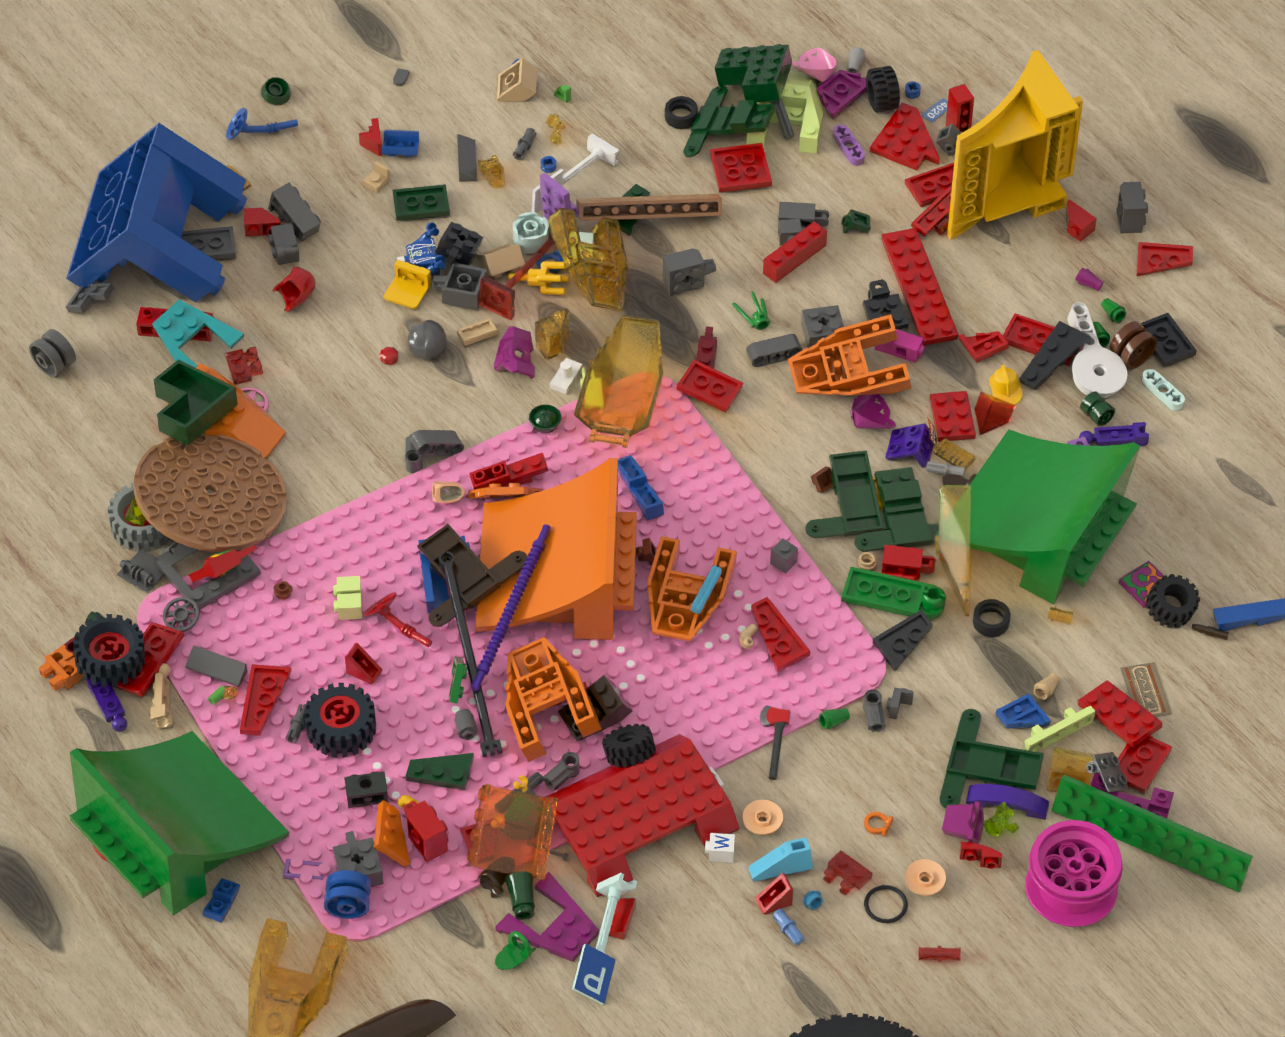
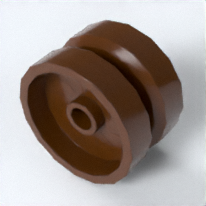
M1133 321L1122 327L1113 337L1110 343V351L1117 354L1127 368L1135 369L1143 365L1151 357L1158 341L1155 336L1146 331L1142 324Z

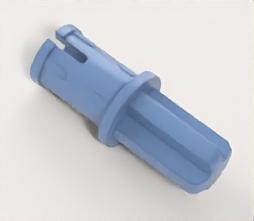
M778 909L774 912L772 917L782 928V933L787 934L794 944L800 945L805 939L797 929L795 921L791 920L783 909Z

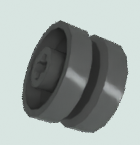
M49 329L42 335L41 339H36L29 346V352L36 365L51 377H56L64 370V367H69L76 361V354L69 341L54 329Z

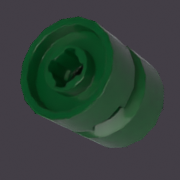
M1097 391L1088 394L1080 404V409L1100 427L1107 424L1113 418L1116 411Z

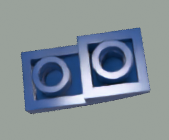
M221 878L212 891V898L204 908L203 916L222 923L238 894L240 884Z

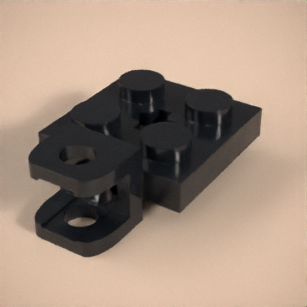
M883 279L870 282L869 300L863 301L867 319L872 320L883 317L885 314L881 313L886 311L889 312V315H892L895 329L908 328L909 322L899 294L890 295L888 285Z

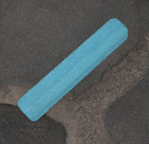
M712 566L691 605V612L701 613L722 573L720 567Z

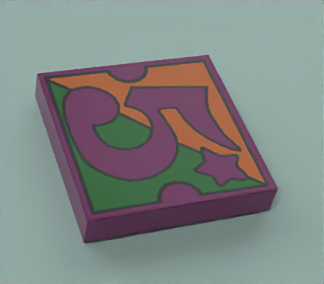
M1147 561L1121 577L1119 584L1145 608L1148 603L1146 599L1156 581L1164 575L1150 561Z

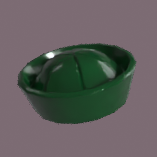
M272 77L262 85L261 96L270 104L282 105L290 99L291 90L284 79Z
M543 404L531 410L529 421L537 432L550 433L558 427L561 421V413L556 407Z

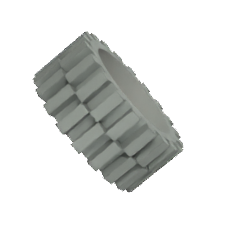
M131 483L132 487L130 488L125 485L122 487V493L117 491L114 494L115 499L111 498L109 501L108 516L114 539L117 538V543L120 545L124 543L125 548L128 550L134 547V551L137 552L140 548H144L146 552L150 551L149 547L153 546L155 550L159 549L160 543L166 545L168 537L154 528L143 514L137 519L135 518L136 524L131 522L135 517L133 507L137 508L138 505L135 500L133 483Z

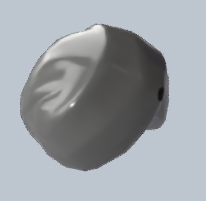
M425 320L411 327L407 342L412 354L418 358L429 360L437 358L444 352L447 339L445 331L439 323L433 320Z

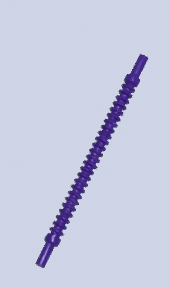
M547 524L543 525L537 540L532 544L533 548L530 549L529 557L524 562L523 571H520L521 575L518 576L519 580L514 585L513 594H510L506 608H504V612L501 614L502 617L499 618L500 622L495 627L496 631L493 632L494 636H491L487 646L488 650H485V655H483V659L480 661L481 664L477 667L478 673L471 686L473 691L479 690L485 675H488L489 667L492 666L491 662H494L498 652L497 648H500V643H502V639L505 637L504 634L507 633L506 629L511 624L510 620L513 619L512 615L517 610L516 606L521 601L522 592H525L533 569H535V565L538 563L537 560L540 559L539 555L544 550V542L551 529Z

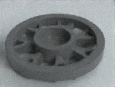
M175 598L164 608L163 621L167 627L182 632L188 631L195 626L199 619V608L190 598ZM180 601H184V607L179 606ZM193 604L194 607L188 611L187 608ZM171 606L175 608L173 613L169 611ZM195 614V618H189V615ZM168 617H174V620L167 622ZM189 621L190 624L184 627L183 623ZM176 622L180 623L178 628L174 627Z

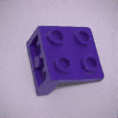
M925 423L894 429L885 458L893 460L914 456V459L917 460L921 467H926L931 458L934 446L933 441L935 440L931 436L933 437L934 435L931 434V430Z

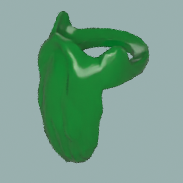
M512 931L508 937V945L503 947L501 952L497 954L495 965L497 969L501 970L513 969L523 963L536 950V947L532 949L524 935L518 931ZM517 937L522 941L523 944L517 942Z

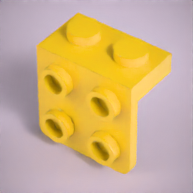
M397 260L394 264L395 278L385 292L384 299L410 309H417L431 286V271L424 267Z

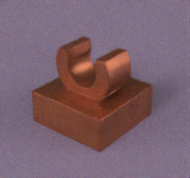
M825 466L811 476L812 483L816 486L817 492L823 493L833 486L830 467Z
M650 538L642 539L643 547H636V556H638L640 562L647 560L649 565H652L656 554V547Z

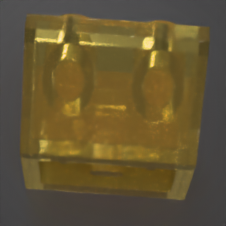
M568 308L557 311L535 322L536 347L544 358L549 360L563 354L569 337Z
M1054 747L1047 791L1057 792L1063 775L1089 785L1091 774L1086 770V766L1093 760L1092 755L1094 754Z

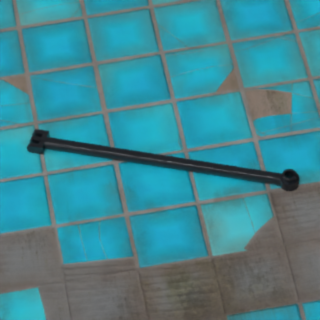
M447 551V560L450 563H444L445 556L444 552L439 555V564L444 568L472 686L478 672L453 568L455 558L451 552ZM480 686L478 691H473L484 738V742L480 743L482 757H487L486 749H489L490 756L495 755L494 748L496 747L498 754H503L500 739L494 740L482 686Z

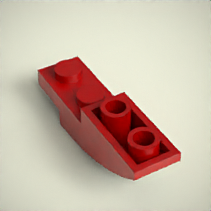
M542 452L508 465L505 461L470 472L469 475L475 490L487 488L489 484H501V487H509L510 483L527 484L533 482V476L548 472L549 469Z

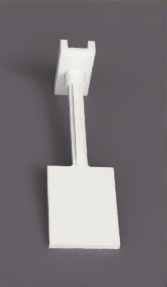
M592 133L588 136L587 150L591 152V155L564 174V170L560 169L551 178L563 187V184L599 159L614 167L619 162L616 159L619 150ZM540 185L533 189L531 212L538 213L543 208Z

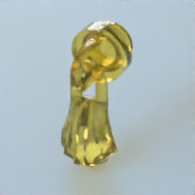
M550 114L546 123L551 128L556 127L550 135L551 143L557 145L562 143L561 129H565L566 125L559 119L558 115Z

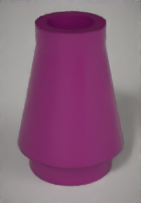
M1083 267L1075 278L1078 284L1097 291L1100 290L1104 283L1088 268L1085 269Z

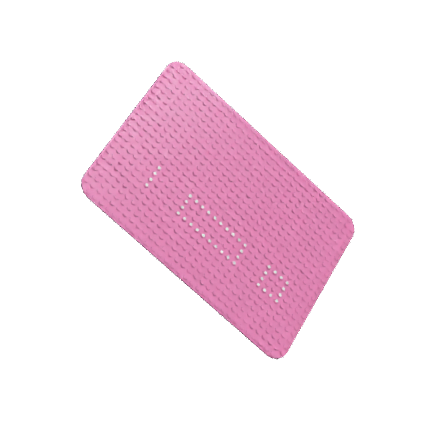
M642 372L628 376L600 389L601 411L586 410V412H583L582 398L557 408L561 413V421L553 432H537L532 427L530 421L256 544L257 549L248 554V556L258 566L261 574L200 609L199 619L195 626L183 632L185 636L166 663L171 669L168 678L217 757L289 831V837L272 844L284 865L286 859H291L288 868L290 873L301 874L300 878H294V881L320 923L330 934L346 941H364L378 937L481 886L478 876L489 864L500 857L513 858L515 863L514 869L567 844L568 841L552 816L547 817L546 815L545 820L553 823L550 833L546 834L538 831L532 840H512L501 832L500 827H498L494 859L474 865L461 836L460 828L492 819L497 813L494 810V804L515 789L513 786L515 781H518L520 784L522 783L518 779L519 776L523 775L529 778L535 772H539L544 776L561 761L563 754L567 752H574L579 756V774L576 777L569 778L556 790H551L543 781L533 789L539 799L612 766L607 761L602 740L606 738L607 734H611L612 730H618V727L622 726L624 728L628 724H631V726L634 724H639V726L644 724L651 729L655 745L681 734L691 739L707 766H712L714 770H717L774 741L775 726L764 727L760 721L761 711L766 705L790 710L789 725L784 727L782 737L819 720V714L823 710L841 709L863 698L866 691L870 689L876 690L882 683L886 675V660L874 645L873 638L846 603L841 601L840 595L685 393L677 390V384L670 378L656 373ZM543 452L549 471L533 476V482L520 485V487L540 488L544 491L589 472L609 458L620 459L632 455L646 474L647 482L663 502L664 515L646 520L618 472V512H637L636 547H643L642 539L650 538L657 551L661 536L679 539L680 554L675 571L707 577L712 568L718 547L737 551L735 571L725 597L691 642L652 634L647 580L652 565H649L647 560L640 562L638 556H636L634 610H614V640L574 639V623L530 622L509 627L506 629L507 633L504 634L505 637L502 639V643H500V648H497L498 652L494 662H491L488 675H485L481 683L494 740L500 739L503 754H498L496 747L494 748L495 755L490 756L489 749H486L487 757H482L480 743L484 742L468 670L466 679H462L461 686L464 687L462 699L458 698V703H451L448 699L452 682L451 672L454 656L462 657L465 664L466 661L456 619H452L441 627H435L429 622L428 616L430 613H427L420 554L417 545H419L418 540L427 539L446 524H449L460 537L465 536V542H469L470 549L480 559L484 503L518 497L469 499L468 491L474 490L469 475L470 472L505 461L508 465ZM435 481H453L462 486L465 490V495L453 503H436L432 497V484ZM445 486V492H449L452 487ZM455 491L453 495L457 496L460 492ZM782 538L798 548L797 563L786 574L770 564L771 549ZM188 575L182 577L192 590L213 579L212 577H204L192 583ZM360 576L362 619L339 620L338 612L334 613V601H337V597H334L333 585H337V577ZM282 581L288 582L293 588L290 597L284 600L277 598L273 589L276 583ZM171 583L149 593L139 606L137 623L142 633L146 631L151 622L166 626L163 621L164 608L171 600L182 597ZM396 592L397 596L389 606L390 612L404 624H409L418 633L430 639L432 645L426 647L415 639H409L404 636L397 627L379 613L371 616H364L363 613L382 598ZM766 597L771 600L810 650V656L779 672L775 669L751 611L752 604ZM180 601L179 606L184 607V601ZM476 604L474 608L468 609L464 614L478 667L481 664L480 661L483 659V655H485V650H488L487 646L491 636H494L493 632L496 630L476 632ZM171 606L169 611L173 613L175 608ZM191 606L187 608L188 611L192 609ZM190 614L189 618L194 619L195 614ZM173 616L167 618V622L174 620ZM189 621L183 623L184 627L190 624ZM176 622L174 627L178 628L180 623ZM753 623L758 628V631L751 636L754 645L750 649H744L740 645L739 635ZM545 637L558 653L578 671L582 682H586L587 687L605 675L615 683L633 712L618 724L580 741H576L558 713L560 709L568 704L567 700L560 702L562 704L533 714L547 754L528 762L520 749L505 706V701H507L506 684L508 683L507 659L509 652ZM355 643H358L383 669L373 684H368L346 673L345 656ZM193 646H198L245 663L248 672L240 686L237 687L185 668ZM252 664L291 667L292 672L261 735L240 734L241 719ZM333 683L334 687H339L338 683H344V687H348L349 683L354 684L355 690L359 687L364 689V695L368 693L371 701L373 700L376 716V734L373 735V741L371 744L367 742V748L364 750L358 748V754L356 755L348 752V757H342V753H338L337 757H332L331 752L324 755L321 752V748L317 751L313 743L310 744L305 727L300 733L298 742L294 743L293 740V743H290L285 737L291 726L290 721L295 716L299 704L304 705L307 701H311L310 696L313 693L319 695L318 689L323 687L324 690H327L329 684ZM224 686V699L212 705L208 701V697L219 687ZM462 709L470 710L476 722L478 733L470 740L459 738L454 718L456 712ZM474 753L465 790L406 781L407 769L412 759ZM385 771L389 804L395 806L400 812L410 864L407 867H403L376 849L382 868L384 884L371 887L368 913L355 919L334 917L324 909L326 879L330 874L337 871L332 847L346 844L345 833L350 831L354 832L356 841L371 837L374 840L378 804L348 808L344 777L353 774L361 775ZM402 795H409L419 803L425 800L429 806L434 807L440 821L443 820L448 828L446 832L449 839L447 843L448 852L428 863L424 860L408 838L406 814L404 808L399 807L397 803ZM303 861L321 862L322 864L319 866L303 865ZM320 874L323 875L322 880L312 879V876H320Z

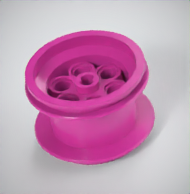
M1062 821L1046 828L1040 833L1031 848L1029 870L1025 880L1026 894L1034 909L1049 921L1069 927L1091 925L1107 916L1116 903L1118 883L1123 871L1121 852L1116 841L1104 829L1085 821Z

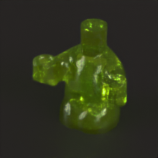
M1006 802L1001 803L996 809L995 814L984 822L986 832L992 836H999L1003 829L1009 830L1012 833L1019 829L1016 822L1009 823V818L1013 815V811L1006 806Z

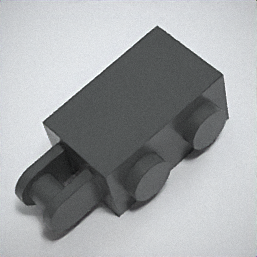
M780 202L778 220L800 219L801 226H804V229L814 221L824 227L829 224L827 219L829 218V212L827 210L815 209L816 204Z

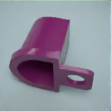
M981 803L947 805L942 826L943 833L979 844L984 826V812Z

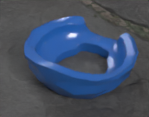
M558 250L545 255L540 253L536 258V265L539 269H541V263L547 259H554L556 262H566V257ZM549 269L550 273H556V272H559V271L561 270V269Z

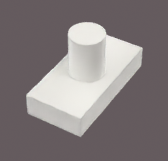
M566 358L561 362L559 370L550 382V389L567 395L582 371L583 364Z

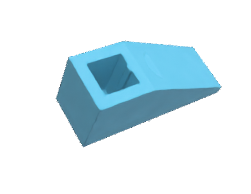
M807 838L786 841L748 866L753 882L777 877L781 873L791 874L813 869L811 849Z

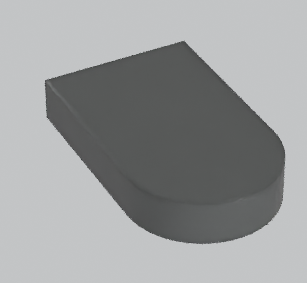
M398 68L393 78V83L397 86L404 85L409 76V70Z

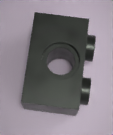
M385 771L361 775L353 774L344 777L348 808L375 805L383 800L389 803Z

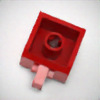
M413 800L404 805L408 825V838L424 860L428 863L448 852L447 843L449 839L446 833L448 828L443 820L440 821L434 807L429 806L425 800L418 804Z

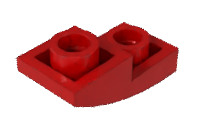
M961 842L960 845L961 860H980V867L988 869L1001 868L1002 853L971 842Z

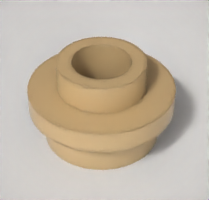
M870 552L862 553L857 559V565L860 569L872 570L876 567L877 560Z

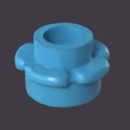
M809 891L805 894L803 903L805 907L815 910L822 905L823 898L819 891Z

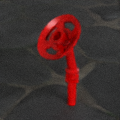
M396 592L382 598L363 613L364 616L379 613L397 627L404 636L409 639L413 638L426 647L432 645L430 639L418 633L409 624H404L390 612L389 606L395 600Z

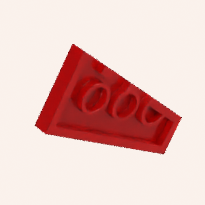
M768 597L751 605V611L777 672L810 656L809 648Z
M252 664L241 719L240 734L261 735L292 672L291 667Z

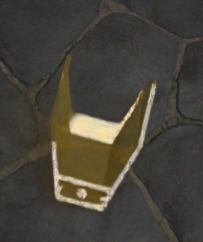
M940 485L939 536H935L936 555H939L940 564L965 616H969L972 553L970 548L971 485Z

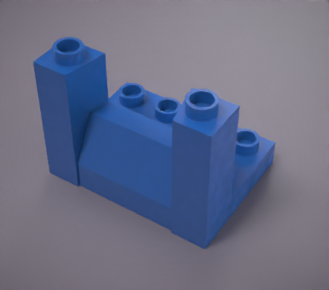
M158 123L98 172L66 279L79 287L84 286V288H87L96 280L100 283L104 282L116 264L123 267L130 261L194 302H198L208 293L212 296L216 295L225 282V277L220 275L223 265L181 239L190 204L218 222L228 212L237 215L243 209L247 197L242 194L246 179L161 123Z

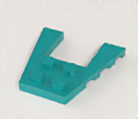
M181 300L175 302L152 324L175 362L179 359L197 368V365L180 349L203 327L209 328L230 349L244 338L242 332Z

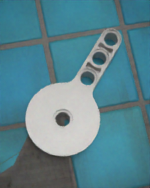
M1081 302L1074 303L1067 317L1069 326L1091 336V340L1079 348L1080 350L1073 361L1072 373L1074 383L1085 395L1097 391L1103 398H1108L1120 391L1127 380L1126 366L1117 354L1100 345L1087 306Z

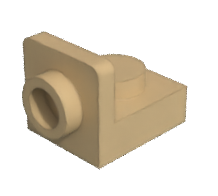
M375 161L373 163L374 170L363 180V186L378 193L390 181V170L386 165Z

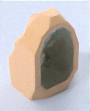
M435 481L432 484V497L436 503H453L465 495V490L459 483Z

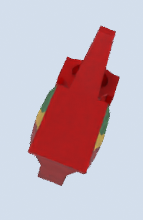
M253 545L238 552L235 549H229L205 559V564L201 569L188 576L192 583L204 577L217 579L241 564L240 559L256 550L257 547Z

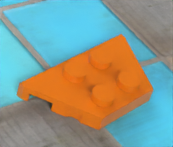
M510 483L509 487H501V484H489L487 488L470 490L468 493L469 499L512 498L542 491V489L520 487V483Z

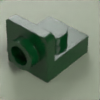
M851 209L842 218L843 233L847 234L851 228L868 233L871 229L870 215Z

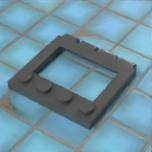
M179 544L171 549L173 554L167 551L156 557L159 570L182 597L192 599L197 604L199 610L261 574L258 566L247 555L240 559L242 563L217 579H211L192 590L172 565L197 552L199 549Z

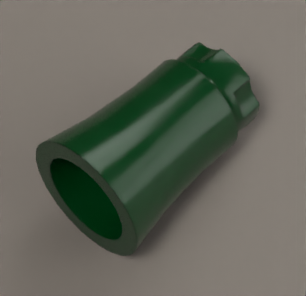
M530 872L512 873L505 878L512 910L517 919H530L534 916L535 908L533 874Z

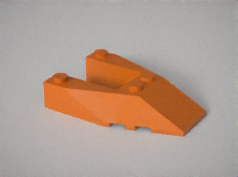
M892 315L834 330L833 334L818 340V343L812 347H807L789 358L788 363L797 394L872 395L892 394L912 389L906 363L869 372L862 350L897 340Z
M200 363L197 369L236 387L238 405L205 431L206 435L218 437L221 434L245 442L260 451L261 456L267 459L286 434L285 430L245 392L216 370Z
M661 536L647 580L652 634L691 642L724 599L735 571L737 551L717 548L712 566L720 567L722 573L701 613L696 614L691 612V605L706 577L675 571L680 554V540Z
M545 637L508 653L507 701H505V706L520 749L528 762L547 754L533 714L565 700L568 701L574 721L583 737L602 729L578 671L558 653Z

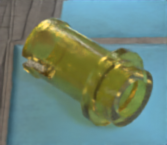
M1054 606V608L1050 607L1048 618L1051 621L1057 620L1071 624L1073 612L1057 609V606Z

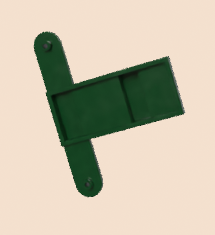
M726 86L715 87L695 118L691 127L692 132L683 150L684 156H696L700 152L707 135L765 132L776 109L774 104L758 105L755 99L740 100L737 106L731 104L730 107H721L728 89Z
M867 450L831 454L829 456L832 470L831 478L834 493L838 498L841 516L809 521L805 527L807 535L812 538H824L841 535L854 536L889 530L884 511L880 512Z
M912 467L876 471L874 476L889 530L859 534L854 541L855 547L862 552L883 550L884 545L910 548L944 542L945 540L936 537L937 531L943 523L930 525L927 523L924 506H922L921 502L922 493L918 480H915Z
M975 709L965 710L960 718L940 795L941 806L947 808V805H959L967 778L982 780L984 783L988 781L994 782L997 785L1036 790L1044 753L976 742L981 714Z

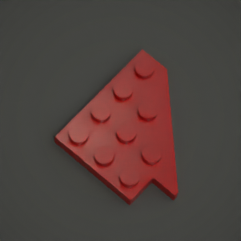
M903 102L870 146V152L916 171L924 160L937 165L940 163V157L918 108Z

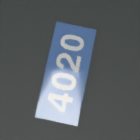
M944 98L924 112L922 116L933 122L947 111L948 101Z

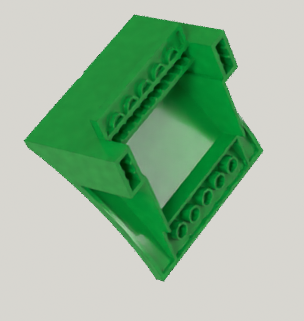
M1008 429L937 531L936 537L967 548L990 552L1024 570L1019 586L1054 604L1063 590L1066 578L1082 587L1085 586L1135 510L1137 503L1124 497L1140 445L1134 442L1110 446L1073 445L1043 440Z
M193 731L165 742L131 750L89 751L76 748L70 752L77 811L70 815V821L142 899L160 888L161 903L173 916L207 894L205 874L232 857L265 848L289 837V831Z

